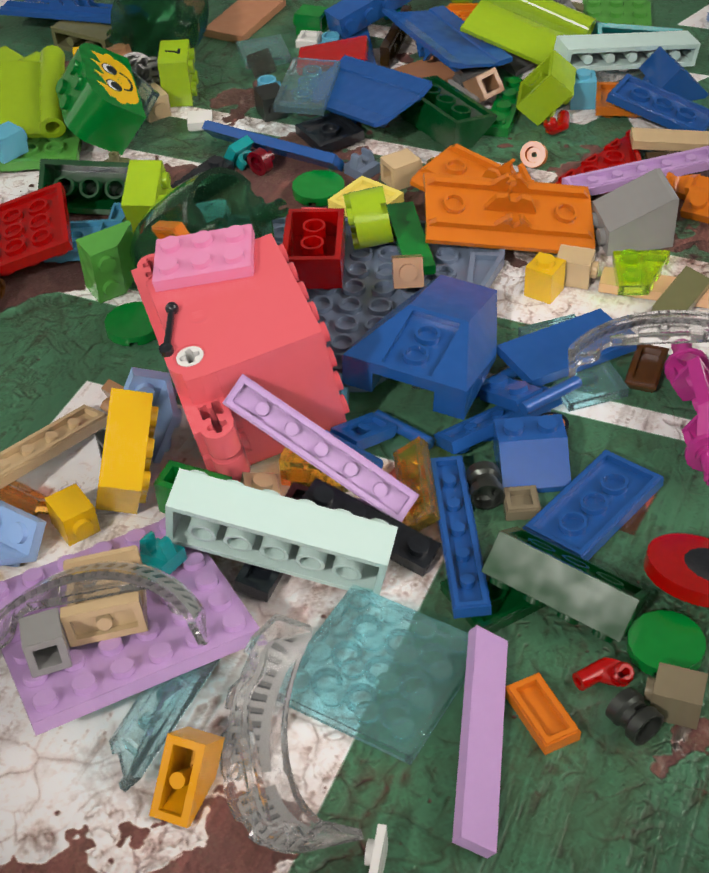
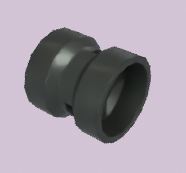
M479 461L472 464L466 471L472 505L481 510L496 508L503 502L505 496L498 466L489 461Z
M629 687L619 692L606 709V716L616 726H622L625 729L626 737L635 746H640L654 737L664 722V716L654 706H647L644 703V697L634 687Z

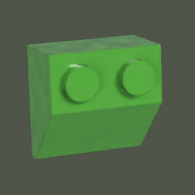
M127 220L76 239L86 288L101 304L126 294L134 281L131 270L136 269L138 263L131 222Z

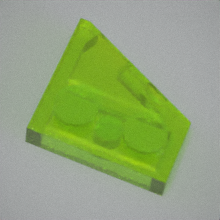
M626 249L623 251H613L612 263L618 295H649L654 282L661 276L663 266L669 263L670 250Z

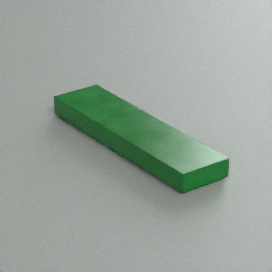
M413 201L386 204L399 254H421L423 256L424 275L436 274V264L428 243H425V234Z

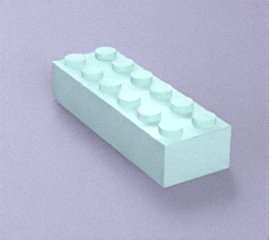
M181 468L178 470L165 505L166 536L174 544L379 599L398 529L397 526L389 525V523L382 519L363 518L353 515L345 509H330L319 506L311 500H296L282 496L274 490H259L245 486L237 480H222L211 477L200 470L189 471Z

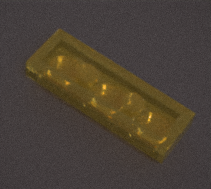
M419 436L393 453L396 479L419 494V497L402 520V523L418 532L440 520L428 443Z

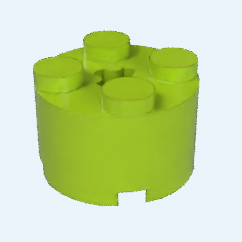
M383 186L343 194L354 250L394 242Z

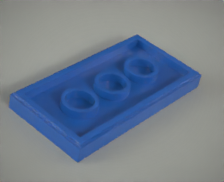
M626 74L608 93L607 102L666 128L694 131L709 130L708 108L630 74Z
M600 308L497 345V355L522 381L539 387L636 351L638 341L622 327H618L591 338L569 356V347L577 338L599 326L614 321Z
M605 449L538 512L523 529L588 561L663 486L664 477Z

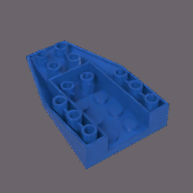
M439 275L381 318L342 355V383L372 392L383 376L434 392L433 411L464 420L496 360L497 290L445 275Z

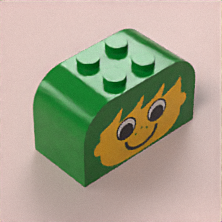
M81 44L56 85V93L64 123L81 140L110 152L117 151L122 156L146 119L129 59L95 44Z

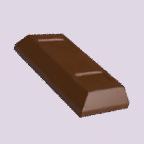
M638 343L624 384L630 389L650 393L656 391L669 348Z

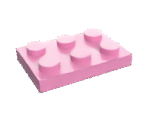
M252 224L233 225L228 228L210 231L203 230L187 235L168 236L163 239H157L152 276L155 292L254 276L255 233Z

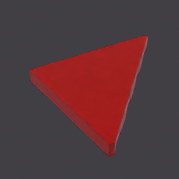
M628 130L621 139L616 138L604 146V150L599 154L594 153L583 160L581 166L575 170L572 168L558 177V181L554 184H561L562 178L642 160L639 150L632 149L630 140L631 130Z

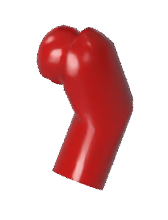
M561 110L558 112L557 121L554 117H550L549 121L546 119L543 123L546 129L545 132L549 135H556L566 131L569 128L570 114L566 110Z
M603 657L573 673L572 678L576 687L581 691L597 683L624 687L633 680L635 671L631 664Z

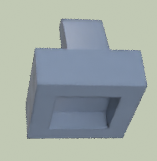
M363 147L361 155L353 153L350 161L344 164V174L354 179L360 176L370 179L381 172L380 162L375 160L373 152Z

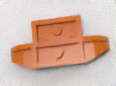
M668 172L666 175L667 180L679 199L684 200L680 210V217L709 224V177L701 176V174L675 176L674 173Z

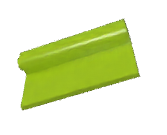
M481 0L461 25L460 31L539 65L554 51L557 36L592 34L596 18L553 0Z
M54 45L44 47L41 51L40 61H0V125L10 121L22 127L28 138H57L65 133L66 125L56 93L57 82L65 71V54L61 48Z

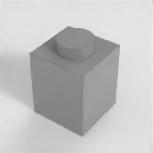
M58 607L18 618L22 650L32 678L72 667L69 644L60 620Z

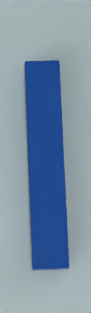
M209 120L204 121L202 127L204 131L214 138L234 143L248 135L254 142L251 148H263L266 151H272L273 154L340 172L344 168V161L334 153Z
M463 456L430 458L429 471L453 618L491 615V601L486 575L481 572L484 565Z

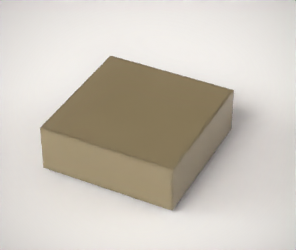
M536 485L503 488L505 496L502 504L506 521L532 519L541 511Z

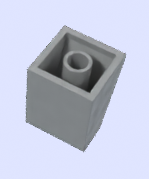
M660 168L654 169L592 201L596 241L599 246H602L607 256L673 247L679 197Z

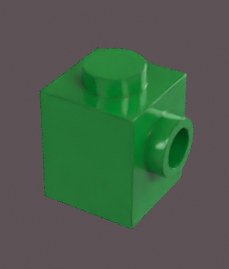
M303 4L293 16L296 35H299L301 30L327 32L329 27L324 10L328 9V7Z

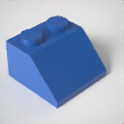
M661 46L639 67L645 75L642 80L692 101L706 98L709 95L693 76Z
M562 414L494 419L493 451L496 465L500 470L503 488L536 485L537 493L562 491L571 482L568 437Z

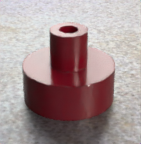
M257 148L248 154L247 162L250 169L256 175L263 176L272 170V160L275 157L272 151Z

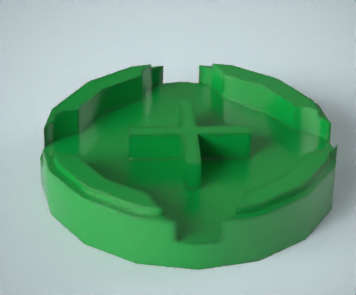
M313 170L295 178L292 183V194L295 200L303 205L309 206V203H315L316 207L328 206L329 198L345 188V182L342 176L335 172Z
M143 302L122 304L109 312L105 318L104 324L107 337L113 343L130 346V343L137 342L138 345H145L156 339Z
M656 610L644 613L633 621L627 633V653L632 663L642 672L653 677L654 673L657 674L659 662L696 671L700 668L706 652V639L699 625L689 617L674 611Z

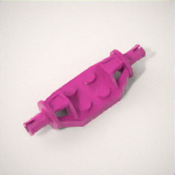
M679 337L671 343L673 354L665 361L664 372L681 400L692 401L693 407L697 412V415L682 429L686 443L684 457L692 469L703 471L704 482L709 486V359L703 351L692 348L690 339Z

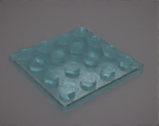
M353 584L289 667L276 701L411 765L465 682L468 633Z

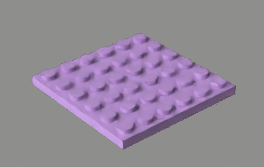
M165 517L154 524L140 529H133L125 535L109 541L99 542L91 548L75 554L62 556L57 561L38 568L28 569L23 574L0 581V610L3 609L0 612V650L36 736L263 641L259 626L209 553L185 547L187 559L169 577L181 584L197 601L201 609L195 618L192 617L188 609L170 590L146 577L148 631L71 648L69 646L72 667L32 678L22 650L18 618L57 607L60 613V608L67 606L68 581L66 575L44 582L27 592L25 591L37 583L63 572V561L66 559L136 545L140 553V539L150 531L154 532L155 538L162 539L166 536Z

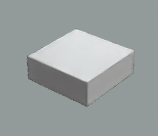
M301 30L295 41L296 48L319 44L322 42L321 35L323 32Z
M212 109L187 111L188 131H204L202 129L204 121H213Z

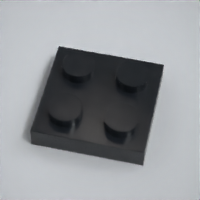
M333 112L295 125L296 134L309 146L330 153L364 140L363 129L349 118Z

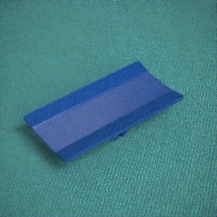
M8 0L0 7V15L120 25L127 18L147 19V14L141 12L137 6L95 3L94 0Z
M443 5L425 11L397 12L396 10L382 9L384 15L416 41L419 58L423 57V61H429L434 55L454 72L464 68H498L512 62L513 57L503 49L460 31V27L465 21Z
M344 55L332 70L307 88L291 93V96L294 99L347 117L355 124L358 121L374 128L379 126L384 128L392 119L415 102L421 101L433 85L430 80Z

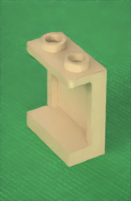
M132 545L66 559L63 561V569L66 571L84 565L108 562L129 563L143 566L138 547ZM95 569L66 574L68 581L67 606L60 608V620L70 648L148 631L145 576L115 569Z

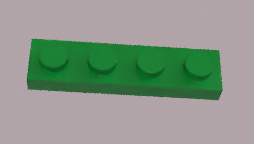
M516 76L504 77L502 83L505 91L497 94L490 110L497 115V119L484 135L509 137L519 112L516 104L520 82L524 79Z

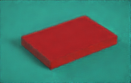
M367 35L300 47L296 69L298 78L326 74L334 68L344 55L367 61L369 46Z

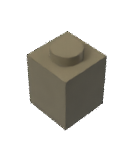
M659 662L656 678L650 676L647 678L644 700L650 701V706H654L664 716V722L697 730L708 673Z

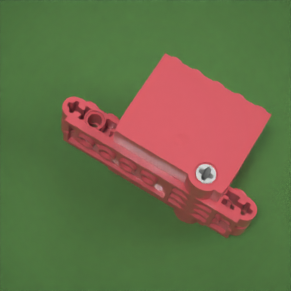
M272 233L255 239L254 276L155 292L152 284L155 253L142 257L137 263V268L131 270L159 346L164 343L168 315L165 310L166 304L168 302H175L179 307L178 312L174 315L171 338L174 353L170 357H164L208 471L230 476L232 480L241 482L242 472H250V465L289 450L222 404L242 374L324 430L330 431L331 427L347 422L345 414L350 412L345 396L339 394V391L343 390L344 387L337 370L333 371V367L337 366V361L332 348L326 346V342L331 341L330 334L324 321L317 322L320 320L315 303L313 301L307 302L309 295L303 281L297 283L299 277L293 262L287 263L289 258L283 243L277 245Z

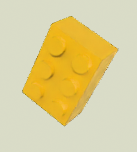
M111 388L95 509L137 514L139 503L146 504L151 476L150 465L155 442L154 432L159 408L152 406L153 393Z

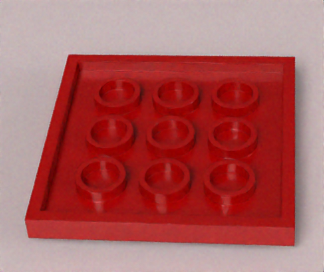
M61 182L0 204V277L9 276L17 270L28 266H36L44 260L55 256H63L68 251L73 250L66 192Z

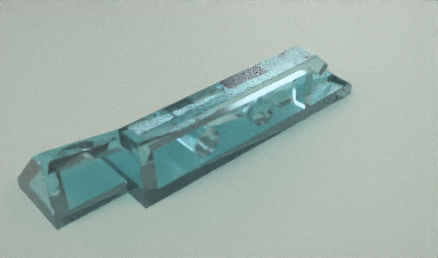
M221 658L140 693L109 740L112 755L118 754L123 774L122 779L119 781L121 790L126 792L143 777L165 744L167 733L173 732Z

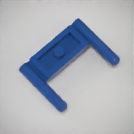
M509 367L485 379L476 398L480 396V400L528 415L580 388L582 380L578 376H573L543 391L541 387L528 384L526 381L515 380L518 375Z
M376 410L375 413L371 412L331 427L330 431L326 430L381 469L383 468V461L364 449L395 437L396 433L426 449H431L435 444L433 437L381 410Z

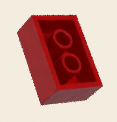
M344 208L287 209L282 243L288 254L289 262L287 263L293 262L298 273L299 281L297 283L303 281L306 289L331 290L342 288L346 245Z

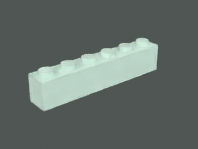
M689 31L561 35L556 37L554 50L573 65L576 71L582 68L604 71L639 69L659 46L682 67L695 66L701 43Z

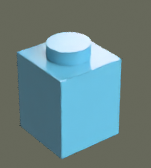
M578 69L575 76L574 96L569 102L570 110L595 109L597 91L595 70Z
M10 121L0 125V162L3 164L29 152L28 137L25 130Z

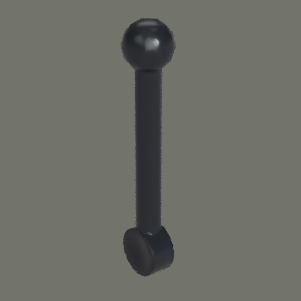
M168 302L165 306V310L168 313L164 343L159 346V352L162 357H170L174 353L171 338L174 315L179 310L175 302Z

